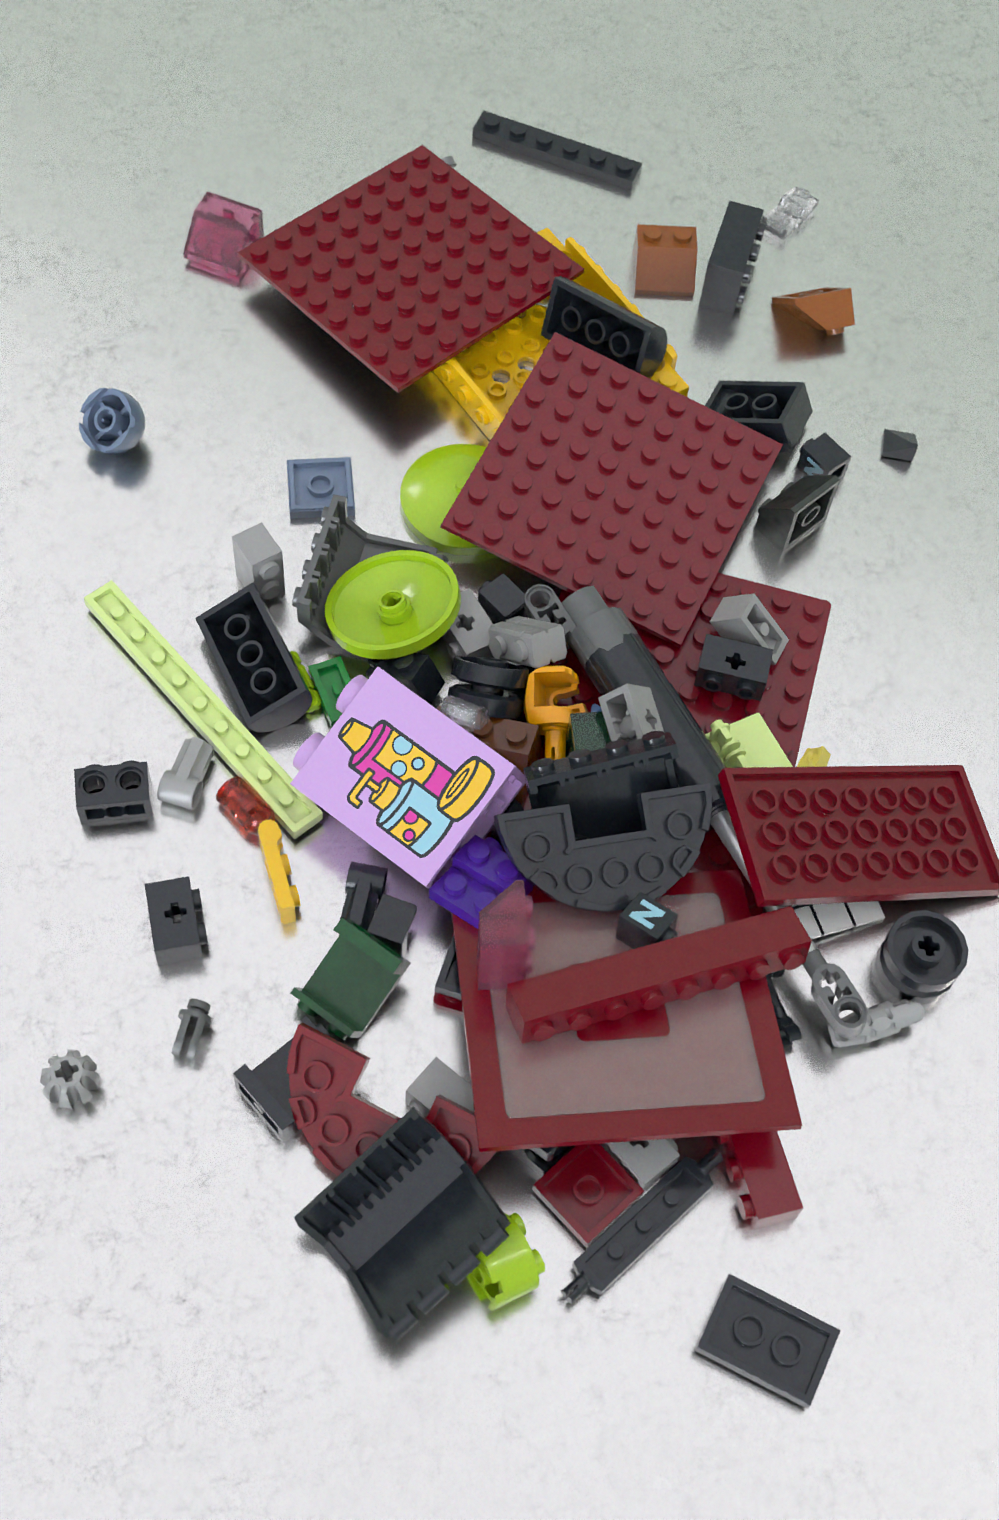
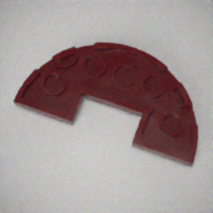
M300 1023L293 1036L288 1056L287 1074H289L291 1093L289 1102L299 1130H302L307 1141L314 1149L312 1151L313 1154L326 1168L338 1177L401 1118L354 1094L371 1059L370 1057L305 1023ZM442 1095L436 1096L426 1118L437 1127L477 1173L493 1158L497 1151L479 1152L475 1114L473 1111Z

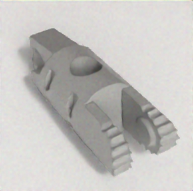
M907 999L892 1003L885 1001L867 1008L868 1016L863 1032L857 1037L843 1038L832 1029L830 1024L828 1029L835 1047L866 1044L882 1037L899 1033L901 1028L918 1023L922 1018H925L926 1009H924V1005H921L920 1002H911ZM855 1012L841 1018L844 1022L850 1024L860 1020Z

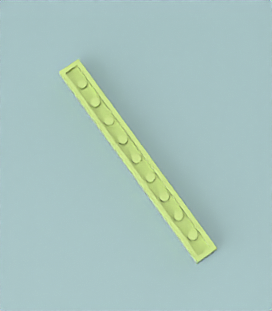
M112 580L84 597L87 608L205 740L214 747V750L294 839L323 820V812L312 800L290 784L293 779Z

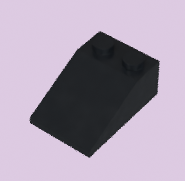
M719 380L705 404L706 407L783 444L779 453L792 452L813 412L805 382Z

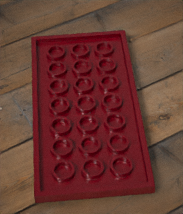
M963 765L723 768L718 774L758 907L999 895V859Z

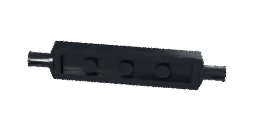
M711 1148L699 1162L685 1156L573 1261L572 1266L577 1276L561 1290L563 1297L566 1298L568 1296L567 1301L573 1304L588 1288L601 1295L712 1189L714 1184L709 1173L724 1161L721 1153L716 1156L718 1150Z

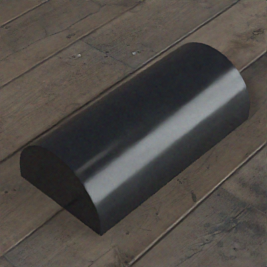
M564 276L554 277L541 336L551 340L556 332L650 379L660 366L666 352L668 341L666 330Z
M253 582L195 618L248 728L256 732L278 730L295 722L306 713L311 706L312 695L257 586Z

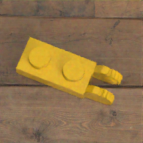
M266 819L261 824L259 823V844L281 923L288 924L296 921L295 908L301 906L296 885L289 886L286 876L292 875L287 853L280 855L283 851V844L278 822Z

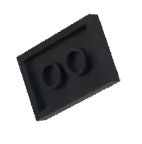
M728 1274L695 1351L808 1409L812 1404L841 1330Z

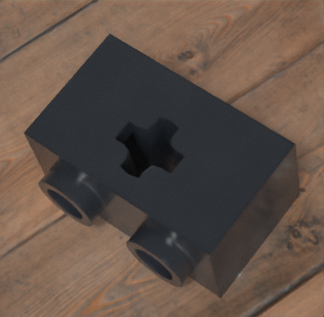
M706 634L694 686L703 687L711 692L720 691L737 695L745 700L754 699L761 701L767 684L773 649Z
M189 876L145 884L153 946L158 966L203 958L201 945L208 944L205 922L197 923L196 911L203 910L199 888H191ZM181 918V922L174 923V919Z

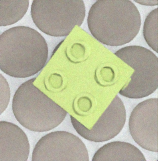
M760 713L731 724L724 723L722 719L716 720L710 725L712 731L705 734L727 768L793 767Z

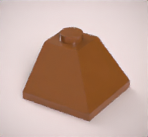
M823 287L772 297L774 305L814 329L826 330V335L845 332L844 327L855 325L851 288Z

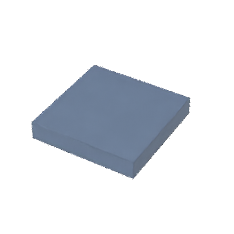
M351 457L287 460L290 519L321 517L323 508L330 506L333 494L347 497V515L355 516Z

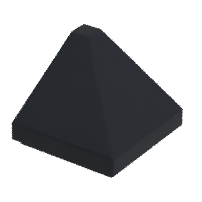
M884 429L882 456L913 461L918 448L916 435Z

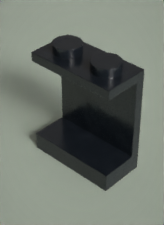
M307 1016L300 1020V1023H305L331 1037L321 1023L317 1022L314 1025ZM292 1039L252 1071L244 1064L233 1073L236 1088L283 1142H286L299 1131L289 1102L291 1093L287 1064Z

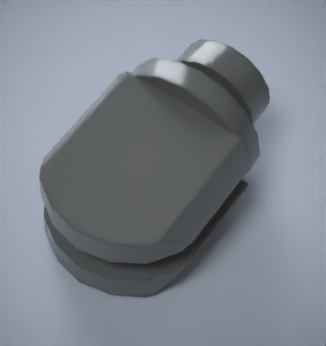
M189 999L188 1009L179 1010L178 1018L181 1019V1023L171 1054L180 1055L189 1025L192 1024L196 1027L186 1058L194 1060L204 1028L210 1027L212 1024V1018L206 1015L209 1014L211 1005L199 999Z

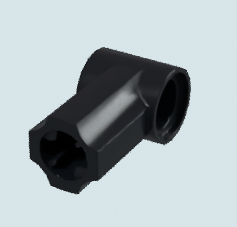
M351 862L345 886V894L347 895L341 918L353 920L368 931L377 909L378 900H381L385 891L388 868Z

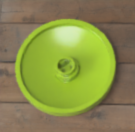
M473 444L442 446L422 455L407 470L400 489L401 513L410 531L426 545L453 555L471 556L488 553V551L440 528L441 523L486 447Z
M415 550L390 551L361 561L337 580L326 600L325 618L334 640L346 651L369 659L398 658L428 647L448 631L459 613L461 592L455 573L440 558Z

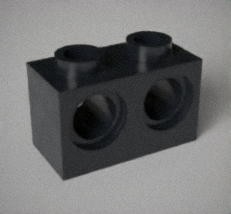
M129 760L121 764L107 766L91 764L85 768L74 769L76 809L81 824L154 816L151 777L147 761ZM130 785L139 786L134 790H125ZM94 789H103L97 794H89Z

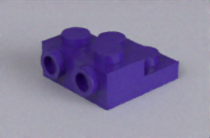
M475 834L452 857V867L429 888V898L481 932L489 935L533 890V885L516 869L507 853L503 852L502 846L497 840L491 837H487L484 840Z

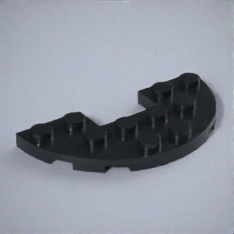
M711 783L636 794L642 831L575 841L569 804L499 814L494 816L500 841L509 859L522 876L540 892L564 905L577 909L602 912L624 910L640 892L653 900L660 897L681 877H684L693 866L700 854L699 850L705 833L710 827L712 814Z

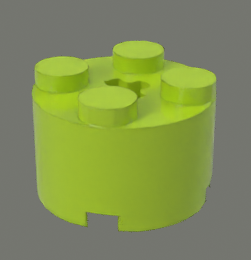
M516 1212L511 1215L504 1213L511 1222L505 1228L510 1237L488 1257L482 1251L477 1255L482 1263L467 1276L473 1291L480 1301L486 1298L491 1301L487 1308L492 1311L537 1289L539 1286V1274L545 1272L544 1261L536 1249L531 1250L524 1236L526 1235L525 1224Z

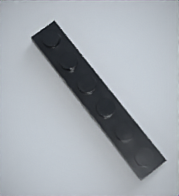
M483 110L473 127V138L628 190H632L641 173V162Z

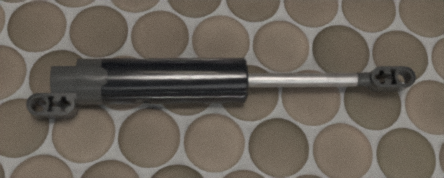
M537 584L529 588L525 594V604L529 619L560 624L564 627L566 649L571 648L601 696L625 684L644 686L651 689L664 733L670 732L677 744L679 758L672 761L678 787L711 783L712 814L710 827L706 832L713 829L716 831L751 885L718 779V774L723 768L727 767L673 685L667 680L663 670L623 610L616 607L608 608L594 585L575 591L562 603L555 592L547 585ZM541 603L548 604L546 607L543 608L535 607ZM769 906L765 908L770 912L788 906ZM812 940L806 962L802 964L812 979V997L832 1029L843 1038L857 1037L863 1032L868 1016L867 1006L844 970L838 965L827 963ZM826 980L828 984L835 982L834 993L829 986L822 988V981ZM851 1010L859 1016L860 1020L853 1024L846 1023L840 1018L839 1014L842 1011Z

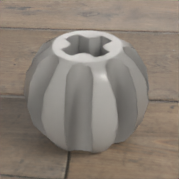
M67 1049L65 1056L58 1057L56 1053L48 1059L51 1067L42 1069L40 1083L45 1086L43 1094L51 1103L59 1101V1107L73 1109V1104L76 1101H82V1104L85 1105L92 1099L89 1091L98 1089L100 1075L95 1072L97 1064L89 1055L81 1057L80 1051ZM72 1076L73 1080L67 1082V1077Z

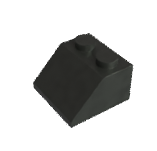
M805 475L796 483H788L773 500L768 498L761 504L758 509L759 516L755 528L783 552L827 519L840 479L836 475Z

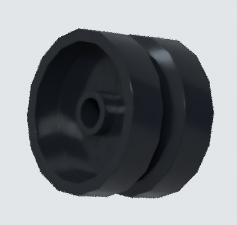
M455 656L451 675L457 680L469 684L450 686L446 706L475 715L503 719H520L524 699L520 695L506 690H521L525 688L529 668L490 657Z
M928 910L912 911L898 918L877 951L875 966L879 980L890 994L899 1000L920 1002L921 1005L930 1004L947 994L967 965L969 950L964 934L953 921L940 913Z

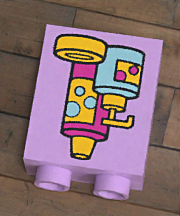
M377 667L369 679L363 675H358L342 690L336 703V709L342 715L328 734L324 736L320 732L314 733L298 749L293 760V767L299 772L290 784L425 887L430 888L452 867V857L475 834L485 839L495 822L494 816L505 812L526 781L524 774L515 765L384 670Z

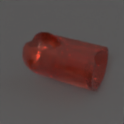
M232 777L219 788L216 794L217 802L248 833L258 835L259 825L252 817L256 813L264 821L266 819L275 820L273 809L241 777Z

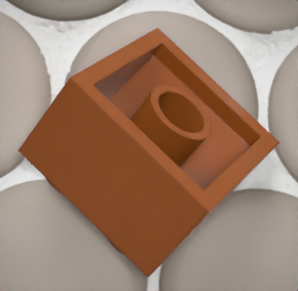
M637 224L633 246L634 294L694 297L698 251L696 227Z

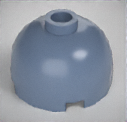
M99 388L91 393L83 403L80 411L84 413L83 424L79 423V431L83 441L91 449L106 454L125 453L135 447L143 437L145 415L140 403L130 394L114 388Z

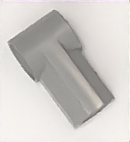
M197 737L185 738L172 769L166 770L160 780L157 799L194 810L201 797L202 780L214 755V747Z

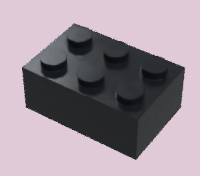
M729 200L707 265L699 302L700 307L734 315L736 305H743L748 288L743 286V284H749L751 281L754 266L750 265V262H757L761 245L756 244V241H762L766 228V223L761 222L764 209Z

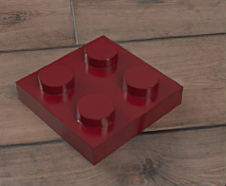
M600 1144L576 1145L532 1186V1190L586 1248L644 1193V1190Z

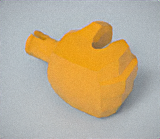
M543 666L528 674L524 694L526 721L529 724L539 725L540 735H545V758L553 760L566 757V736L582 732L580 722L589 716L588 710L583 703L562 707L556 706L558 700L567 699L579 694L578 675L566 666Z

